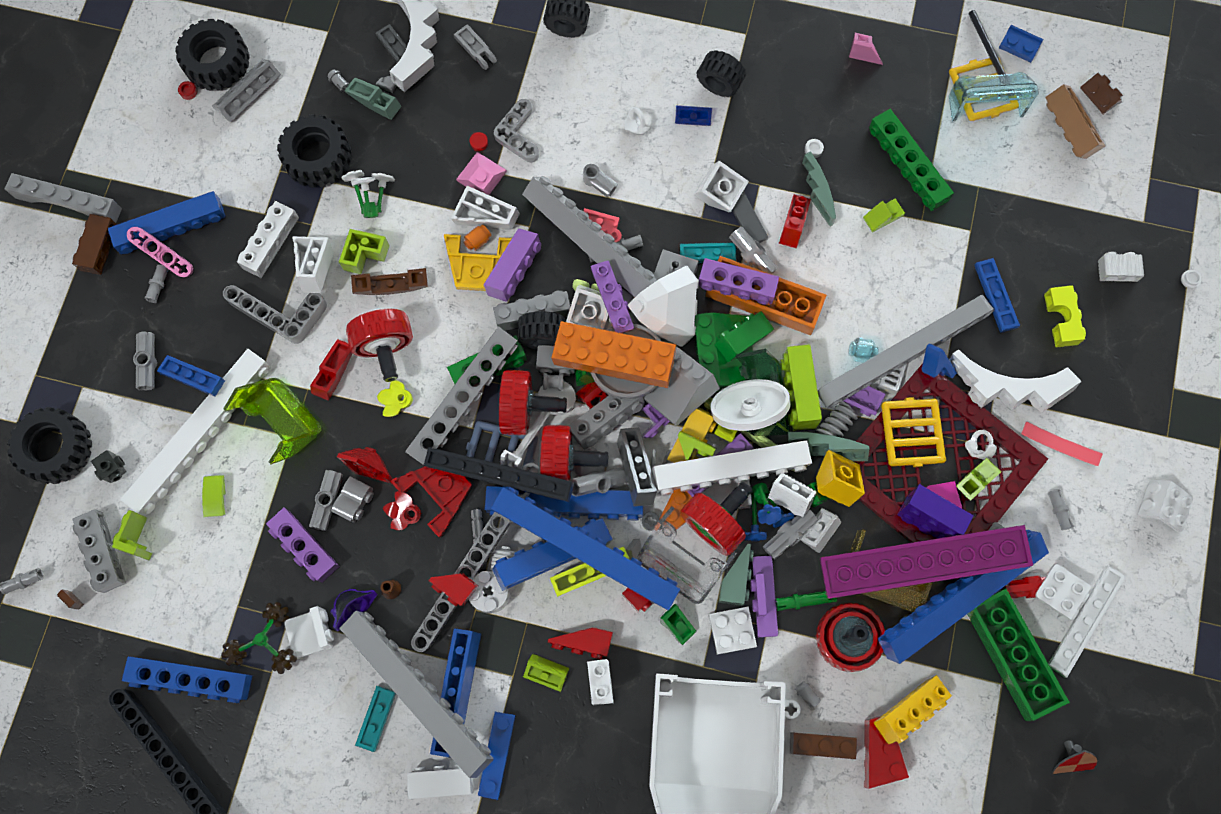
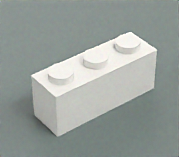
M457 764L454 765V769H446V765L433 766L434 770L425 771V767L413 768V772L407 773L408 799L473 793V778H469Z

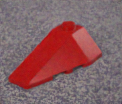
M365 447V449L356 448L338 453L337 458L355 474L391 483L392 477L375 449Z

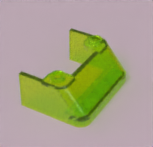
M269 378L236 387L223 408L225 411L240 407L249 416L261 415L283 440L278 443L276 451L268 461L270 465L296 455L315 439L322 429L319 422L286 384L278 378Z

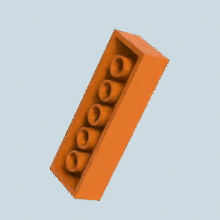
M722 256L718 259V262L763 272ZM721 276L715 277V279L718 281L724 280V278ZM780 277L772 304H760L757 300L753 299L744 300L733 294L724 295L720 291L713 289L711 291L706 290L705 297L753 313L754 315L762 311L767 320L811 335L827 296ZM736 280L733 282L737 286L742 285L741 281ZM758 285L752 286L754 290L761 289Z
M561 321L551 358L553 364L557 366L668 388L676 355V344Z

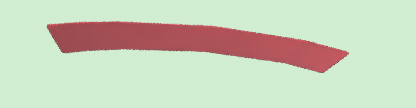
M1029 422L1025 423L1021 433L1045 446L1095 466H1099L1103 453L1063 439Z

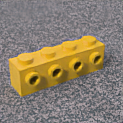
M935 675L915 688L878 718L874 724L888 744L896 741L899 744L909 737L907 735L908 732H914L922 726L920 722L923 720L924 722L928 721L935 715L933 713L935 710L939 711L947 705L946 701L952 695L939 677Z

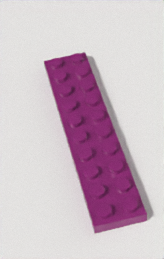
M1025 525L820 558L827 599L1033 566Z

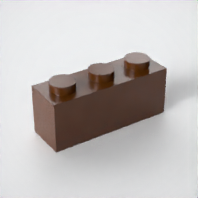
M90 214L88 220H86L85 229L79 239V246L73 255L72 262L80 271L98 275L102 274L112 245L108 228L117 225L111 218Z
M795 732L790 734V754L856 759L857 738Z

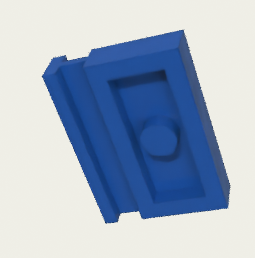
M1010 25L999 49L1031 63L1043 39L1014 25Z

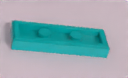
M734 243L680 244V255L698 260V263H703L705 258L718 261L720 256L736 261V246Z
M376 686L355 746L371 752L376 751L396 696L394 691Z

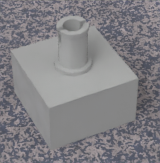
M663 249L654 272V277L658 280L685 266H688L695 275L698 260Z

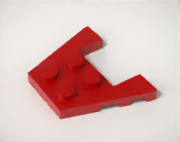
M425 466L390 481L398 491L405 493L418 482L443 510L427 524L439 538L443 536L472 488L471 483L464 476Z

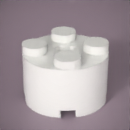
M482 571L474 577L472 581L479 585V587L469 598L471 604L486 614L496 613L504 609L510 599V590H501L494 572ZM491 589L493 595H488L486 597L487 594L485 593V591Z

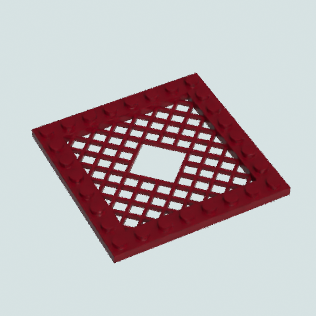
M922 363L891 401H903L905 398L913 397L914 400L918 398L921 400L923 397L933 396V399L939 398L946 404L939 405V409L948 408L949 418L940 419L941 422L950 421L951 431H942L943 435L952 434L953 444L944 445V448H954L958 483L962 480L961 474H968L974 469L973 460L979 458L970 456L969 452V457H959L957 447H965V443L957 444L956 434H965L966 441L970 440L969 433H975L978 430H986L992 435L993 444L996 445L997 449L996 455H993L990 459L996 458L998 469L1001 471L999 474L1000 482H990L986 485L988 496L978 497L977 494L972 499L975 500L976 511L967 512L976 514V516L970 522L965 534L988 531L993 523L1001 519L1049 458L984 407L980 408L977 403L972 401L970 396L946 377L939 374L936 377H931L923 373ZM927 389V390L930 391L931 393H923V392ZM931 407L890 409L891 420H900L907 411L908 418L912 419L911 411L921 410L922 418H926L925 410L931 409ZM952 410H954L961 417L953 418ZM881 411L856 441L868 445L869 456L872 454L873 463L853 461L860 465L865 492L858 500L910 543L937 539L930 534H924L917 526L904 522L897 515L901 508L899 505H903L904 502H896L894 492L904 491L906 499L909 495L908 491H913L916 488H908L906 478L916 477L918 486L921 484L919 467H915L916 474H906L905 466H901L902 474L892 475V469L888 463ZM963 420L965 430L955 431L954 421ZM967 421L976 429L969 430ZM923 426L924 433H914V428L910 427L911 434H901L900 427L896 428L897 434L893 435V438L935 436L934 432H928L927 426ZM983 434L979 435L980 442L977 445L981 446V450L985 451V446L989 445V442H984ZM884 439L885 449H876ZM936 445L901 446L895 448V451H899L900 458H904L903 451L913 450V456L917 457V450L936 449ZM999 447L1002 448L1008 454L1000 455ZM886 452L887 462H877L876 453ZM1010 457L1011 467L1002 468L1000 458ZM1014 459H1016L1019 462L1016 466ZM969 460L970 470L961 471L959 461ZM887 465L888 475L878 476L877 466ZM874 466L875 476L865 477L864 467ZM1002 471H1011L1004 480ZM893 478H903L904 488H894ZM879 479H889L890 489H880ZM868 480H875L876 487ZM1000 485L992 495L991 486ZM960 491L962 509L966 511L965 501L970 500L967 497L965 498L964 494ZM885 492H891V498H892V500H891L888 496H886L884 493H885ZM979 500H988L980 509Z

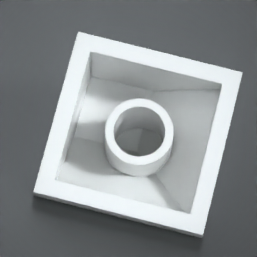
M578 285L566 322L604 330L608 313L600 292Z

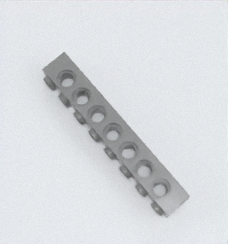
M498 327L405 452L424 465L428 448L423 446L424 439L430 438L433 440L434 445L432 448L437 449L438 446L442 448L448 440L447 434L450 431L454 432L459 426L458 419L461 415L465 417L471 410L470 403L473 400L477 401L483 394L481 391L482 387L485 384L488 386L492 382L494 371L496 369L500 371L504 366L506 355L508 353L512 355L518 347L515 344L518 340ZM497 344L503 347V353L500 356H496L492 352L493 346ZM489 360L492 367L489 371L481 369L482 361ZM471 376H478L480 378L478 386L473 387L469 384ZM465 391L468 393L469 398L466 402L458 400L457 395L459 392ZM448 407L456 408L457 415L451 418L446 415ZM436 423H443L446 427L445 431L442 433L436 432L434 429Z

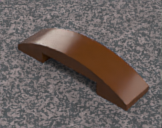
M426 268L407 270L408 273L370 276V273L351 275L352 293L358 295H390L428 287Z

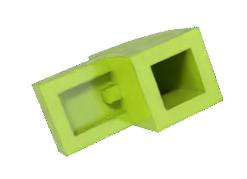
M986 457L956 487L971 501L1001 471Z

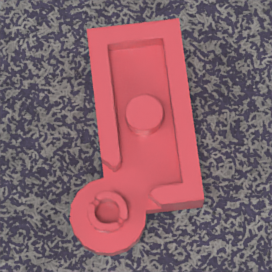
M584 208V212L589 215L588 218L598 223L602 227L601 230L610 234L615 239V242H619L622 239L621 232L617 230L620 221L619 217Z

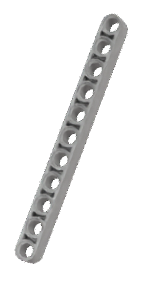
M983 295L978 296L827 383L818 390V397L827 409L832 408L923 355L929 343L938 346L993 313L994 308Z
M528 463L522 469L528 471L529 468L535 467L537 473L540 474V467L535 463ZM530 492L518 494V496L525 500L530 495ZM494 512L454 574H460L464 568H469L471 570L470 579L473 580L479 574L512 521ZM498 517L504 519V526L502 528L495 526V520ZM487 534L493 536V543L491 545L484 543V537ZM476 551L482 553V560L480 562H475L473 559V554ZM444 592L441 593L412 638V648L417 652H423L433 645L457 606H454L447 600L449 596ZM442 602H446L449 605L447 613H443L440 610ZM431 619L436 620L438 623L436 630H431L429 627ZM419 637L426 639L427 644L425 647L418 645Z

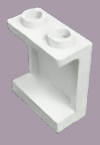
M605 659L587 662L592 705L614 703L609 661Z

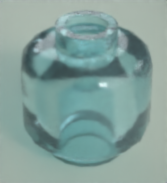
M856 338L849 345V356L855 362L864 363L878 355L879 349L872 339Z

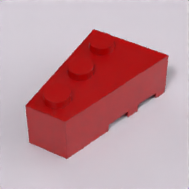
M881 716L865 720L864 788L867 789L909 778L898 742L888 744L874 724Z

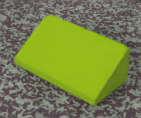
M532 654L528 660L523 677L561 692L569 668Z

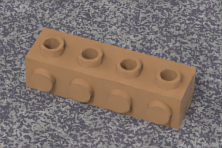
M1063 84L1045 97L1048 102L1046 103L1047 108L1054 112L1057 125L1065 131L1063 135L1073 145L1072 151L1077 157L1087 159L1105 147L1104 142L1071 86Z

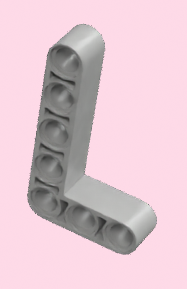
M227 286L223 291L224 298L231 306L294 344L304 341L327 308V303L320 293H309L289 319L237 286ZM320 300L317 305H313L315 301ZM249 303H252L249 308H246ZM264 312H268L265 317H261ZM309 315L307 320L302 321L304 316ZM283 321L280 326L276 327L278 322ZM298 330L296 335L291 336L293 331Z

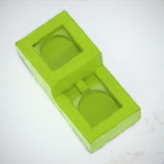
M224 475L203 477V517L225 515L223 495L226 494Z

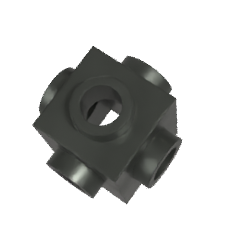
M109 450L104 451L91 460L96 469L94 473L101 481L116 482L127 472L123 467L125 465L123 459Z

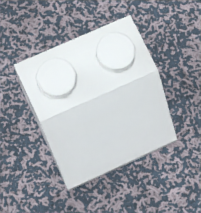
M718 161L711 166L694 196L709 206L731 212L749 181L721 161Z

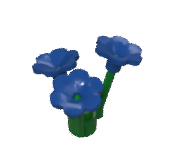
M759 483L752 487L753 525H751V532L745 533L746 537L744 540L756 542L767 539V533L759 532L756 502L764 504L763 509L758 512V520L761 524H773V527L777 528L787 521L794 519L792 512L784 514L783 510L773 500L770 499L773 506L768 504L770 491L765 483Z

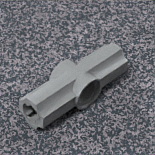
M742 226L731 234L729 238L739 248L742 257L747 263L769 274H773L778 269L765 254L766 250L758 241H754Z
M139 332L136 334V353L133 357V362L136 365V389L147 391L155 387V368L157 367L155 335L150 332Z
M617 468L599 473L591 471L586 476L573 478L572 482L575 483L572 495L577 497L594 492L606 493L610 488L623 486L627 482L624 470Z
M331 470L325 471L320 491L315 496L316 504L309 527L327 531L332 514L331 509L336 501L343 474ZM327 496H330L329 503L323 505V499Z
M808 510L804 517L797 515L792 521H787L780 527L777 534L763 546V549L774 560L778 558L787 548L797 544L804 536L803 534L818 521L815 514Z

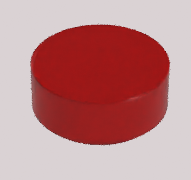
M184 81L178 87V93L185 100H191L197 95V88L190 81Z
M476 132L470 137L472 149L483 151L487 148L488 139L484 133Z

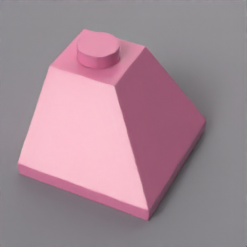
M477 152L456 180L464 186H469L489 195L507 170Z

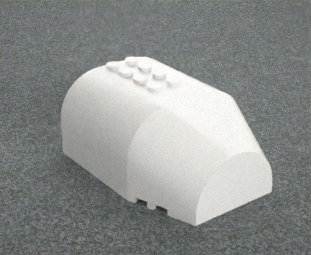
M669 674L655 675L649 786L656 814H775L782 798L786 683L768 681L760 683L681 678L678 675Z

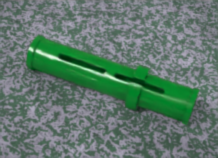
M826 591L797 595L796 593L789 597L775 598L777 611L793 608L799 610L800 607L837 602V597L827 599Z

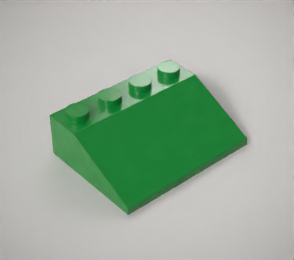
M721 313L695 315L694 327H696L694 339L697 362L714 375L720 388L716 392H720L722 389L741 381L756 379L752 346L730 362H727L715 345L720 340V334L727 329L731 332V327L739 321L743 324L745 322L744 318L747 317L745 315Z

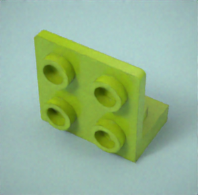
M128 510L127 514L122 518L119 532L113 538L112 548L150 560L152 553L146 551V546L137 543L147 517Z

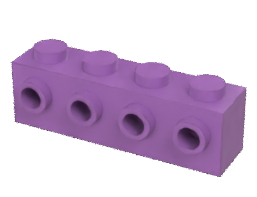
M518 228L484 283L488 296L508 302L509 298L515 293L518 283L523 280L527 268L532 265L536 253L541 249V242L537 233Z

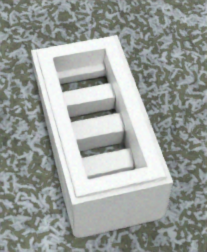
M906 365L897 369L899 373H890L896 376L897 379L889 376L880 379L877 389L896 395ZM885 380L894 382L895 385L889 384Z

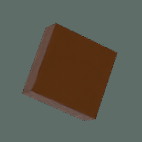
M62 589L57 594L68 608L79 610L84 605L71 591Z

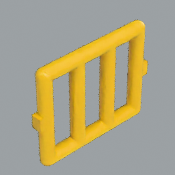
M990 58L980 61L974 59L969 61L968 64L949 70L950 77L969 121L989 116L991 118L998 117L1000 113L1019 107L1018 100L1014 95L1008 97L1010 101L1008 104L976 113L973 112L971 104L1007 94L1005 89L1001 88L967 98L964 89L998 80L999 76L997 73L961 82L958 74L992 65Z
M913 397L905 398L903 401H885L881 404L888 463L890 466L913 465V467H922L923 464H939L946 461L937 399L914 400ZM931 407L932 418L891 420L890 409ZM934 427L935 437L893 439L892 428ZM936 444L937 456L896 458L895 447Z

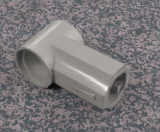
M587 164L583 169V181L586 185L593 186L607 198L614 193L618 184L603 174L597 165ZM593 173L595 176L589 177L587 174Z

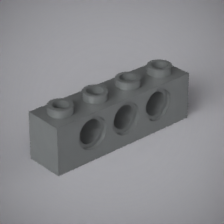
M639 427L620 429L617 446L633 506L653 505L657 489Z

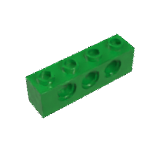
M518 341L515 343L518 347L510 355V358L506 360L500 371L498 369L494 371L493 376L503 375L504 371L512 367L518 368L527 361L522 346ZM498 344L493 346V354L500 356L503 353V347ZM478 353L447 367L454 384H456ZM489 360L482 361L481 369L483 371H489L491 369V367L488 369L483 368L485 363L490 362ZM471 376L469 379L471 386L480 383L478 376Z

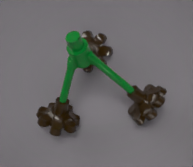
M276 602L274 607L272 603H268L266 605L267 611H263L262 614L263 618H268L267 625L261 633L255 635L253 641L247 644H239L237 640H231L230 643L223 644L222 647L226 651H223L221 656L222 658H228L226 664L231 666L235 662L237 666L243 663L242 659L247 657V653L244 650L253 645L266 647L273 654L271 659L273 665L271 667L274 672L277 671L278 674H284L285 668L290 670L292 668L291 663L297 661V657L293 655L294 651L291 649L276 651L268 643L269 639L266 636L272 624L275 627H280L282 622L289 619V616L286 615L289 612L288 608L283 607L281 609V603Z

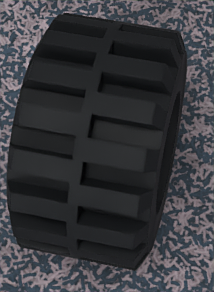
M547 0L543 23L548 30L559 36L567 38L579 37L587 29L590 15L589 5L585 0Z
M718 50L709 51L696 72L698 81L702 86L721 97L734 96L746 76L745 68L738 59Z
M547 311L523 314L518 319V342L532 349H538V346L542 345L555 346L560 322H566L565 317Z

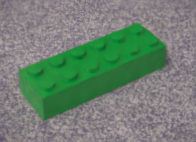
M1007 589L996 592L967 614L1025 721H1034L1070 703Z

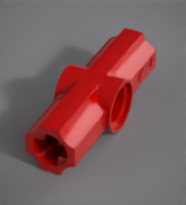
M1030 576L1021 580H1012L1000 590L1007 589L1012 599L1020 597L1036 598L1035 594L1046 577Z

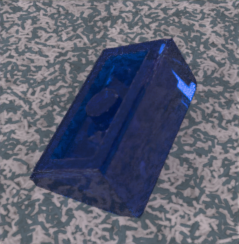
M676 105L675 124L711 126L712 107Z

